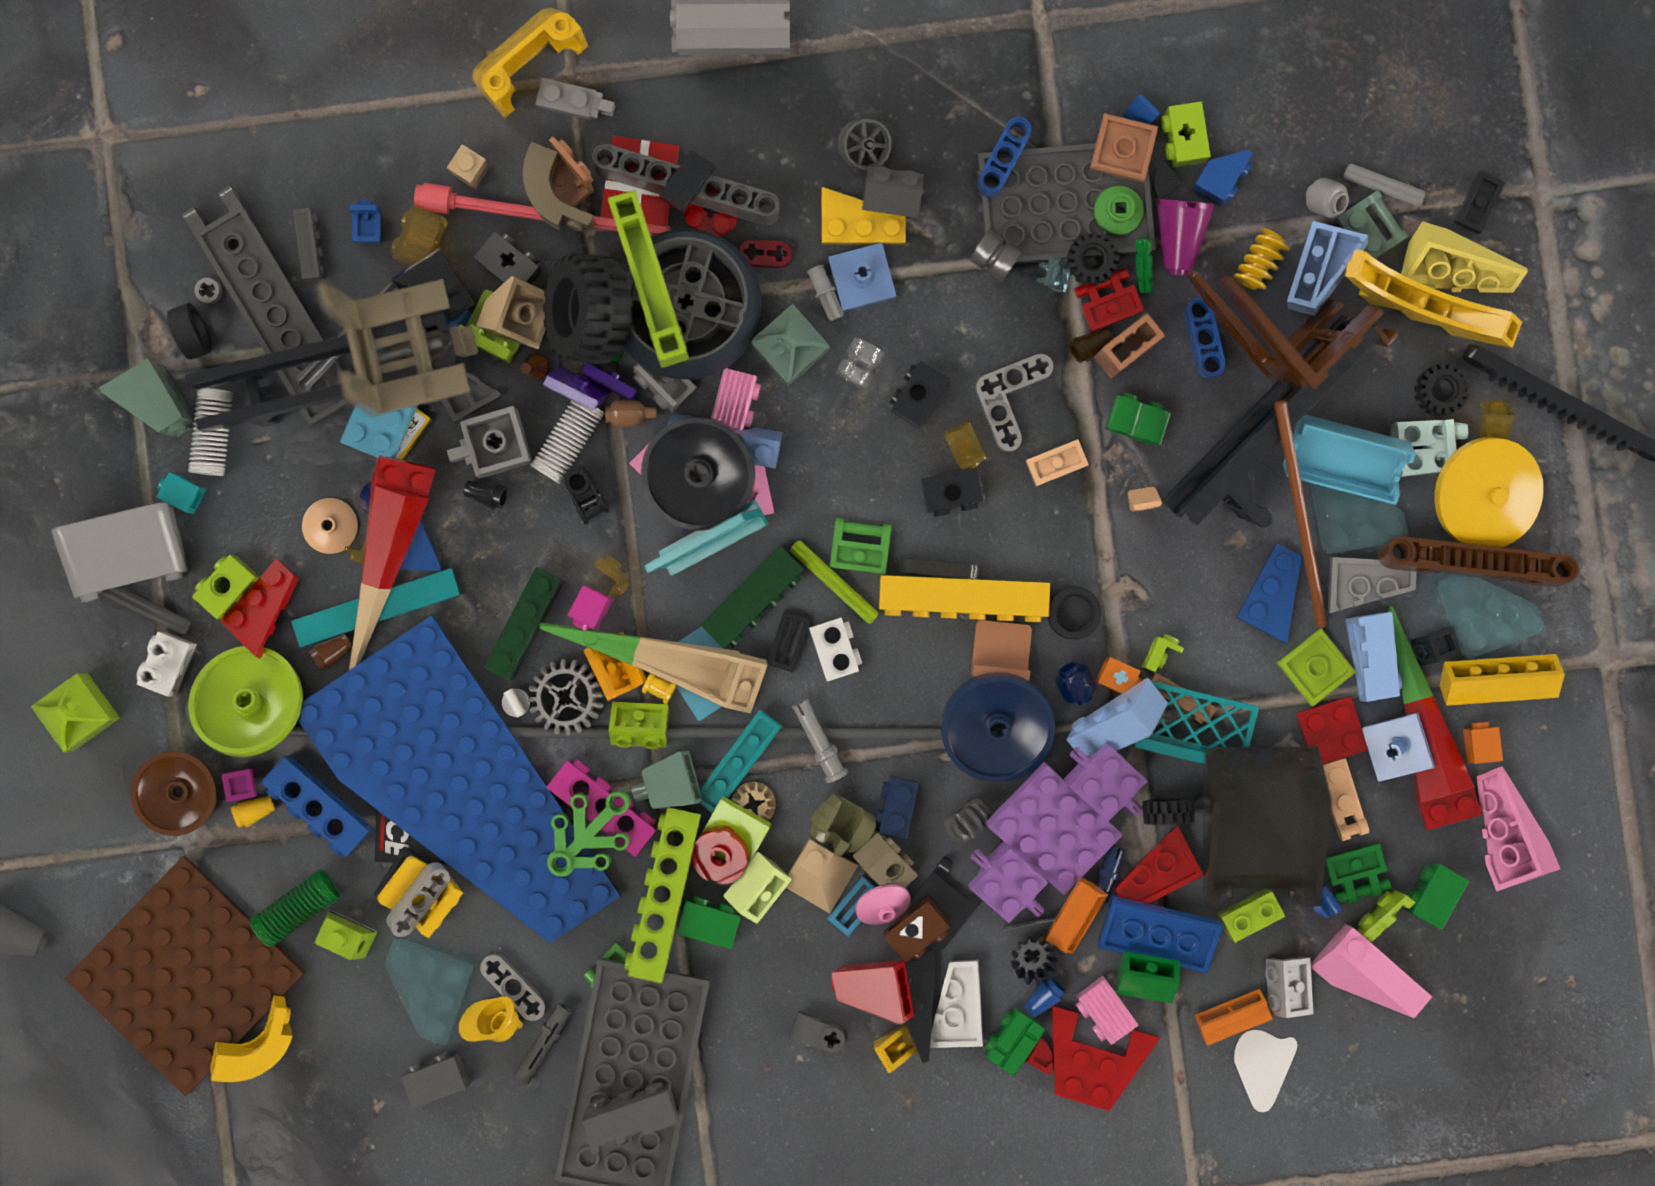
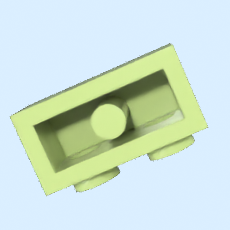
M757 852L745 867L742 875L734 881L723 897L741 915L758 924L792 879L775 862Z

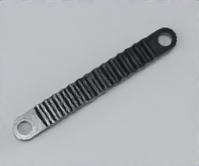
M1468 344L1461 358L1473 367L1488 374V381L1498 380L1499 387L1508 385V392L1510 393L1518 390L1519 398L1528 396L1529 403L1538 401V408L1540 409L1548 406L1547 413L1557 412L1558 419L1567 417L1569 425L1577 422V429L1587 428L1588 435L1597 433V440L1607 438L1606 445L1616 444V450L1618 451L1627 449L1646 460L1655 462V440L1480 346Z

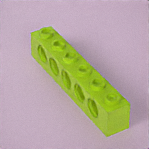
M668 807L666 814L661 813L657 828V830L662 831L660 842L654 841L651 857L656 859L653 869L648 868L644 885L649 886L647 897L641 896L638 913L642 914L640 925H634L631 941L636 942L633 953L628 952L624 969L629 970V977L663 984L693 848L701 821L700 814ZM673 832L680 833L684 838L682 844L677 847L670 846L667 842L668 836ZM673 860L677 864V869L673 874L667 875L661 871V865L664 861ZM661 887L667 888L671 893L668 901L663 903L656 901L654 898L655 891ZM654 915H659L664 919L663 927L657 931H653L648 927V920ZM647 943H653L657 946V954L652 959H646L641 955V949Z

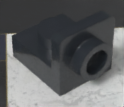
M1453 626L1411 640L1414 655L1419 666L1437 663L1462 653Z

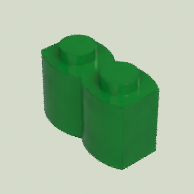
M1123 393L1122 396L1117 395L1114 398L1104 429L1149 445L1160 446L1171 415L1170 412L1165 411L1166 406L1151 401L1149 405L1138 402V396L1129 393Z

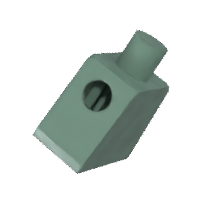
M689 751L676 752L643 769L644 783L632 786V794L635 801L639 802L649 799L652 809L703 802Z

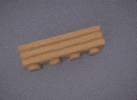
M1153 672L1149 679L1180 687L1156 672ZM1156 688L1166 701L1170 700L1165 690ZM1170 691L1173 698L1179 695V693ZM1185 695L1176 701L1183 714L1197 707L1192 696ZM1197 698L1200 704L1206 702L1203 699ZM1209 704L1203 709L1209 719H1211L1217 708ZM1200 710L1192 714L1194 716L1193 720L1198 723H1208Z

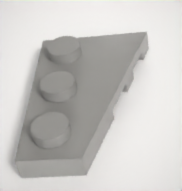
M1330 558L1328 613L1416 590V572L1389 569L1382 565L1380 560Z

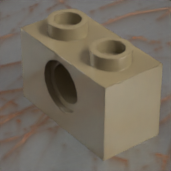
M878 833L853 855L866 873L880 886L895 884L906 888L918 876L911 867L914 864L913 860L904 851L899 854L901 849L891 838L885 840Z

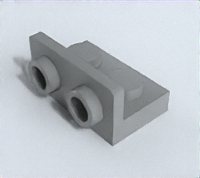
M1310 957L1266 959L1267 1005L1270 1014L1283 1018L1314 1014Z

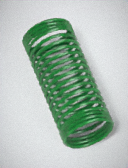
M318 869L310 875V878L307 877L306 881L303 880L302 884L299 883L298 887L294 886L293 889H290L289 892H286L277 901H273V904H269V907H265V910H261V913H257L250 918V925L263 944L273 947L282 938L284 939L286 935H290V932H294V929H298V926H302V923H306V920L309 921L310 917L313 918L314 915H317L339 899L340 893L332 879L323 870ZM309 881L313 884V886H314L315 889L318 891V893L321 895V897L323 898V900L318 896L317 892H316V891L314 890V888L310 885ZM305 884L309 887V889L311 890V892H312V893L314 894V896L317 898L318 902L314 899L313 895H312V894L310 893V891L306 888ZM306 894H307V895L309 896V898L313 901L314 905L310 902V900L308 899V897L306 896ZM302 897H303V898L305 899V901L309 904L310 908L306 905V903L304 902V900L302 899ZM296 906L301 910V912H302L303 915H301V914L299 913V911H298V909L296 908ZM292 909L295 911V913L298 915L299 918H297V917L295 916V914H294V912L292 911Z

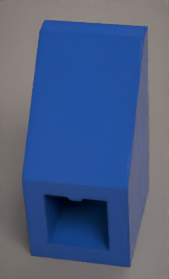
M1246 150L1209 160L1191 190L1218 206H1221L1225 200L1230 202L1239 188L1235 185L1239 176L1244 178L1253 164L1249 161L1253 152Z

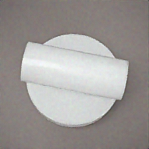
M512 688L503 693L502 707L508 715L518 718L527 713L530 708V702H528L529 696L525 691Z

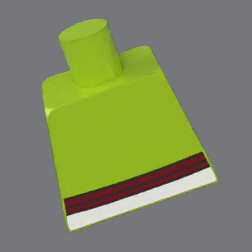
M329 909L314 943L349 960L366 958L378 931Z

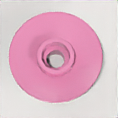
M887 884L875 887L858 900L856 904L857 917L860 921L869 925H881L892 922L903 915L909 908L911 902L910 894L907 889L900 885Z

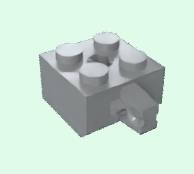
M514 406L460 422L465 439L459 440L460 447L447 450L451 463L465 460L466 465H473L475 476L479 479L532 464L533 461L519 411ZM496 436L502 440V444H499L500 447L498 449L491 446V441L495 442L493 438Z

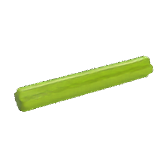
M798 540L790 548V552L862 619L871 624L878 617L879 613L803 542Z

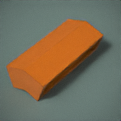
M1080 876L1055 918L1056 920L1046 933V941L1052 943L1064 953L1073 954L1108 894Z
M1260 989L1195 1014L1198 1028L1207 1046L1273 1020L1267 1001Z

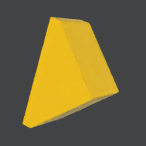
M906 1023L873 1041L874 1049L888 1073L893 1072L917 1052Z

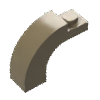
M531 141L523 164V182L532 206L545 222L560 231L565 221L568 222L567 226L574 230L582 232L583 229L591 231L595 223L593 215L561 202L553 193L552 179L560 161L558 152Z

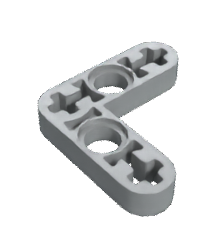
M1037 354L980 377L976 383V394L995 442L1003 452L1015 451L1022 442L1021 432L1006 395L1045 380L1050 376L1054 367L1053 361L1045 354ZM1036 360H1040L1041 364H1047L1048 367L1044 370L1045 374L1041 375L1040 371H1035L1030 374L1032 380L1028 381L1027 372L1022 365L1027 364L1028 370L1036 366ZM1010 370H1018L1021 373L1022 381L1020 384L1011 385L1007 381L1006 376ZM1001 374V380L1006 390L1002 391L1000 385L992 390V395H989L987 391H981L984 381L988 380L989 384L998 382L999 379L996 376ZM1002 406L1005 408L1007 415L1003 421H995L991 417V409L993 407ZM1009 421L1011 422L1012 426H1008L1007 431L1010 436H1016V440L1013 441V447H1009L1008 443H1002L1001 440L1005 437L1004 431L1001 429L997 432L995 427L1003 426Z

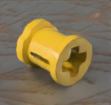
M650 673L643 686L642 693L646 694L649 692L663 699V703L667 705L677 685Z

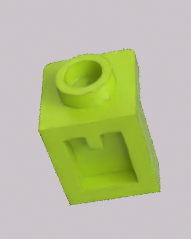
M1164 634L1163 638L1154 637L1141 668L1150 672H1156L1157 668L1162 669L1168 656L1165 653L1166 648L1176 653L1183 652L1184 648L1178 645L1180 640Z

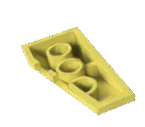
M1422 221L1408 243L1401 274L1433 289H1451V292H1461L1462 289H1478L1479 292L1513 293L1528 270L1526 267L1449 229Z

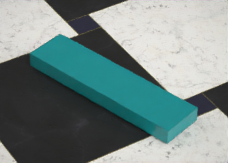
M760 709L700 788L703 802L699 804L713 814L722 796L727 799L730 797L783 725Z

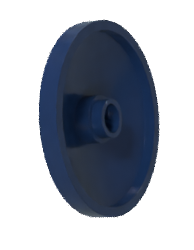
M989 673L967 681L950 697L942 715V740L950 759L966 774L983 781L1006 782L1029 774L1043 762L1054 741L1055 720L1048 699L1032 682L1010 673Z

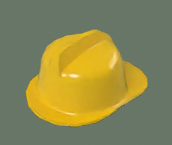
M502 996L481 1000L468 1007L461 1016L459 1033L466 1041L491 1040L494 1042H504L516 1030L521 1029L523 1024L514 1009L512 999Z

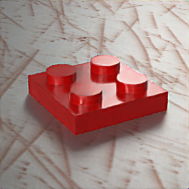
M1351 696L1295 713L1306 748L1310 750L1308 755L1313 767L1368 750Z

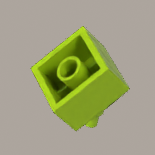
M76 673L31 706L63 753L76 751L120 719L88 673Z

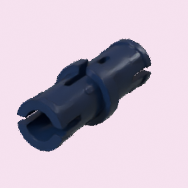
M1114 845L1107 851L1102 868L1099 867L1097 871L1099 877L1096 886L1108 894L1104 903L1109 902L1114 882L1120 877L1118 871L1123 856L1126 853L1125 849Z

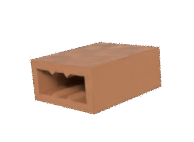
M1147 313L1105 345L1094 358L1110 379H1112L1155 346L1165 335Z

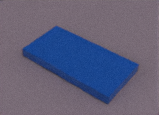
M1112 895L1097 944L1098 948L1122 954L1124 951L1178 960L1180 961L1181 968L1207 974L1223 923L1222 921Z

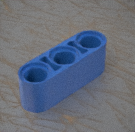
M1015 117L1007 123L980 174L978 190L983 196L995 197L1003 189L1031 134V125L1025 118ZM1014 127H1019L1024 131L1025 136L1014 138L1010 130ZM1007 152L1012 160L1009 163H1002L998 160L997 154ZM988 176L995 177L999 185L995 188H989L985 185L984 179Z
M1196 297L1185 306L1183 317L1197 374L1205 380H1211L1224 371L1225 358L1215 315L1201 297ZM1193 305H1199L1203 308L1204 316L1202 318H1197L1192 314L1191 308ZM1199 332H1206L1210 336L1211 342L1209 345H1203L1199 342ZM1206 359H1212L1216 362V372L1211 373L1205 369L1204 362Z

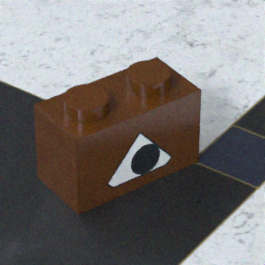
M927 895L884 930V938L905 963L911 958L915 961L926 952L925 947L931 942L938 943L947 936V930L950 928L949 921Z

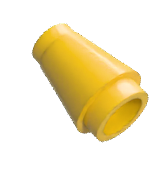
M269 795L237 801V805L231 807V812L238 828L243 826L247 828L271 812L276 811L273 800Z

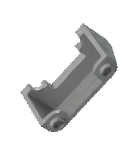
M167 503L151 504L52 529L54 542L74 599H80L81 603L99 599L98 594L104 590L156 577H165L166 582L175 581L183 578L182 573L189 572L174 509Z

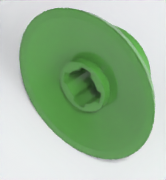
M1122 185L1109 187L1101 192L1096 199L1094 205L1095 219L1098 225L1109 234H1129L1137 229L1143 220V201L1138 193L1129 187ZM1123 204L1125 212L1117 214L1115 206Z

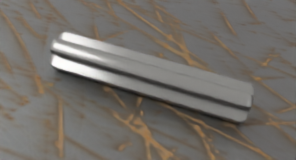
M1349 164L1344 172L1346 180L1375 191L1379 190L1383 194L1415 206H1419L1425 197V191L1354 164Z

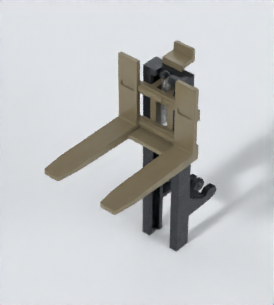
M443 279L356 301L351 300L331 284L320 283L319 289L324 308L346 330L347 335L184 374L187 386H192L193 391L245 379L251 406L195 419L197 429L205 433L246 422H251L261 427L271 426L278 423L276 415L347 398L351 404L366 415L375 417L470 393L464 364L458 363L457 356L460 355L463 358L478 354L473 328L470 326L465 328L458 326L450 327L447 315L443 311L433 313L450 308ZM404 319H405V321H401V322H397V323H393V324H389V325H384V324H388V323H392V322H396V321H400V320H404ZM352 353L357 375L352 372L340 373L341 384L272 400L271 397H264L271 394L269 387H260L259 381L266 378V373ZM388 360L391 361V363L380 365L381 362H387Z

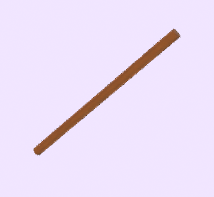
M1279 400L1274 404L1316 626L1324 628L1328 626L1287 403L1286 400Z

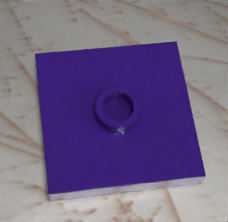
M563 366L547 375L544 382L546 387L592 410H595L608 400L611 394V390Z

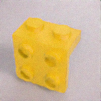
M414 856L407 857L378 895L379 903L392 910L428 864ZM433 875V876L431 877V880H432L433 878L438 879V878L440 877V875H438V876ZM451 876L447 887L416 926L420 934L428 938L440 927L443 919L452 907L458 903L463 894ZM419 894L415 896L412 900V905L422 903L425 895Z

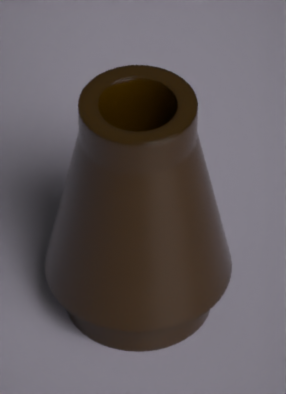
M1107 328L1078 336L1069 344L1070 351L1077 362H1089L1105 345L1113 340V337Z

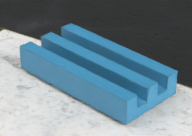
M862 875L827 917V920L849 937L862 921L856 917L848 928L844 924L856 911L858 900L866 892L875 888L876 885ZM862 885H866L867 888L838 921L836 919L837 915Z

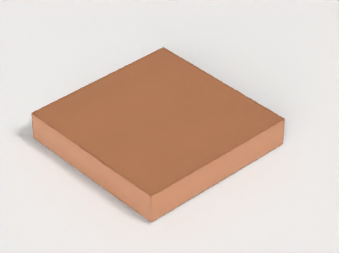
M1104 113L1090 170L1144 183L1158 126Z

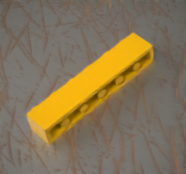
M880 576L879 610H885L884 615L901 616V611H913L912 617H929V612H940V618L957 619V614L963 613L969 614V619L985 620L986 615H997L998 621H1013L1014 616H1025V622H1042V617H1049L1050 583Z

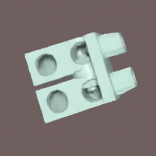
M1454 419L1396 422L1389 425L1390 437L1409 441L1413 448L1422 447V449L1414 450L1416 454L1412 464L1406 462L1405 467L1401 470L1400 478L1440 473L1445 462L1456 451V440L1468 438V425L1466 423H1454Z

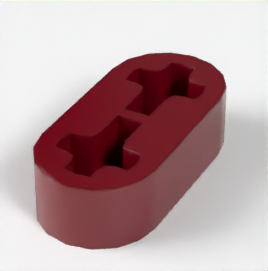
M747 240L742 243L739 249L752 267L784 268L789 265L792 259L790 246L782 241ZM750 246H754L756 252H764V255H755L754 260H749L748 255L744 254V251H749ZM777 248H783V253L788 255L783 257L781 262H778L775 256H767V253H776Z

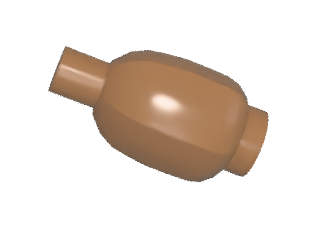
M616 400L611 403V406H605L606 423H612L617 428L635 427L642 424L645 419L656 418V407H644L642 403L635 400Z

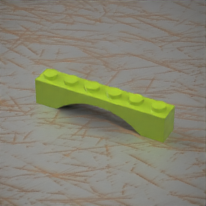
M636 190L608 198L660 365L664 368L689 360Z

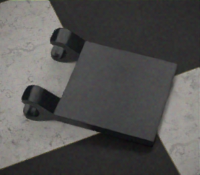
M946 856L939 861L929 877L911 898L910 906L907 909L909 911L927 895L949 921L950 928L947 930V936L938 943L933 941L942 950L945 949L973 911L983 901L974 892L967 898L942 879L953 865L952 860Z

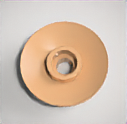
M325 498L313 503L305 512L302 521V531L307 543L315 550L326 554H335L347 549L354 542L359 527L356 513L351 506L335 498ZM330 520L332 528L326 531L323 527L324 522Z

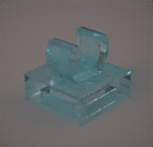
M1049 258L1048 263H1040L1039 267L1047 270L1046 277L1036 278V281L1055 292L1066 293L1070 271L1066 262L1060 258Z

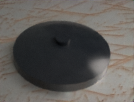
M704 416L685 417L665 426L649 443L641 466L643 489L655 511L673 525L695 531L713 529L737 516L746 506L752 495L756 476L752 453L742 436L728 424Z

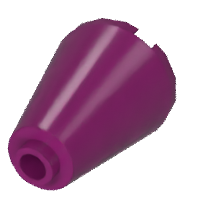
M1158 199L1157 206L1164 268L1169 269V274L1185 276L1186 270L1192 271L1214 210V204Z

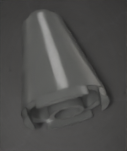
M0 903V954L35 957L37 952L43 953L49 939L48 936L44 935L45 929Z

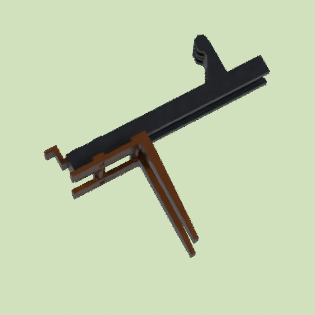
M1189 270L1185 274L1187 279L1249 359L1264 376L1268 377L1271 374L1278 381L1161 501L1175 516L1181 518L1186 514L1190 522L1198 525L1223 501L1238 518L1265 528L1269 525L1271 526L1273 516L1266 507L1255 503L1249 472L1281 440L1274 403L1279 400H1286L1292 429L1374 344L1388 347L1398 337V333L1389 329L1381 330L1378 325H1374L1373 323L1384 312L1381 308L1366 306L1356 318L1351 319V317L1341 315L1329 329L1323 328L1344 306L1341 301L1327 299L1316 316L1312 315L1286 340L1244 290L1232 278L1223 276L1219 282L1274 352V355L1271 356L1209 284L1197 272ZM1310 340H1315L1316 342L1300 356L1298 352Z

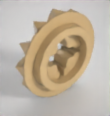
M747 782L738 787L731 801L744 807L745 804L749 803L748 793L751 792L755 800H765V802L758 806L757 813L759 817L769 821L776 808L775 796L770 788L759 782Z

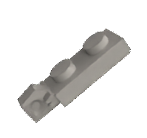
M546 78L541 79L535 103L538 108L591 120V118L597 119L598 113L613 117L615 110L614 102L602 99L603 94L596 90Z

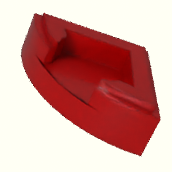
M1040 1037L1025 1062L1050 1076L1053 1070L1052 1051L1047 1042Z

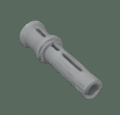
M803 699V702L795 703L792 708L816 752L814 760L820 763L826 775V783L834 782L845 776L849 771L846 767H843L837 755V747L830 745L809 703V699Z

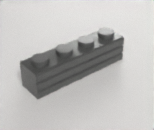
M311 208L293 210L302 279L306 282L323 280L325 267L324 264H321L320 257H323V252L318 244L320 232L316 229V223H318L317 213Z

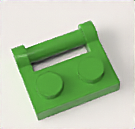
M836 517L830 568L886 574L892 524L883 523V526L846 522L844 518ZM842 533L881 537V545L842 540Z

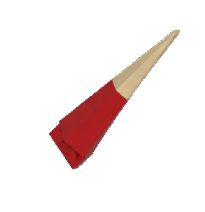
M379 455L371 481L363 571L349 670L361 662L429 500L428 494L436 471L432 466Z

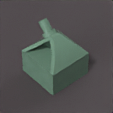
M793 304L751 341V346L787 387L830 351L829 344Z

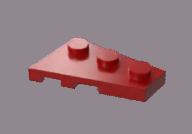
M275 559L220 622L255 657L261 659L265 651L263 646L268 636H272L276 628L274 623L280 611L285 609L299 578L282 561Z

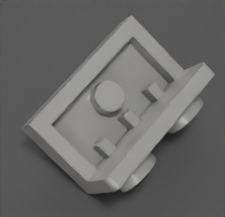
M641 364L634 366V380L644 390L649 388L655 394L653 397L655 402L664 410L668 407L673 413L697 390V387L690 380L665 377L648 370Z

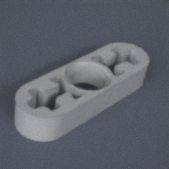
M437 862L428 864L387 916V925L395 936L404 937L410 934L449 884L450 875L442 864ZM433 875H435V876L440 875V877H439L438 879L433 878V879L431 880V877H432ZM419 894L425 895L422 903L412 905V900L415 896ZM399 920H400V921L406 920L403 924H402V923L396 924Z
M492 953L483 959L480 966L482 975L502 996L512 999L514 1008L526 1020L536 1021L544 1015L547 1009L544 997L503 955ZM489 960L493 963L496 960L499 961L498 969L503 974L507 970L511 973L503 979L501 984L497 981L501 975L497 971L492 973L488 971L490 967ZM511 979L518 980L521 983V992L516 995L510 994L506 990L507 981ZM528 990L531 994L526 998L531 1003L539 1002L540 1005L537 1008L539 1013L533 1011L530 1014L527 1011L529 1004L525 1000L519 1004L516 1000L520 999Z

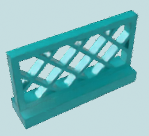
M752 500L746 504L737 516L713 529L695 531L658 551L661 557L644 566L648 573L667 568L670 575L674 576L769 524L757 500Z
M1151 681L1156 688L1165 690L1170 698L1167 701V706L1173 703L1180 717L1167 725L1163 718L1160 717L1159 720L1163 727L1152 733V735L1133 743V747L1245 773L1247 766L1245 761L1259 706ZM1170 691L1179 693V695L1173 698ZM1185 695L1192 696L1197 707L1183 714L1176 701ZM1197 698L1204 699L1207 701L1200 704ZM1212 702H1217L1225 713L1211 721L1203 708ZM1225 705L1233 706V708L1227 710ZM1240 708L1250 710L1248 722L1238 727L1230 714ZM1200 710L1208 723L1193 731L1186 718ZM1228 717L1235 730L1221 738L1214 724ZM1183 720L1190 734L1182 739L1174 738L1169 728ZM1211 727L1218 740L1209 746L1202 745L1196 735ZM1244 729H1246L1245 736L1241 733ZM1166 731V732L1168 733L1169 737H1168V736H1164V735H1160V734H1161L1162 732ZM1237 733L1243 742L1240 754L1229 751L1224 741ZM1193 737L1196 743L1189 742L1187 740ZM1221 744L1223 749H1218L1214 747Z

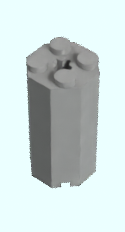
M671 0L672 53H678V55L790 54V0Z

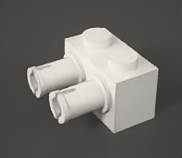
M157 632L149 641L146 662L143 661L137 671V685L167 697L177 696L197 644L168 632Z

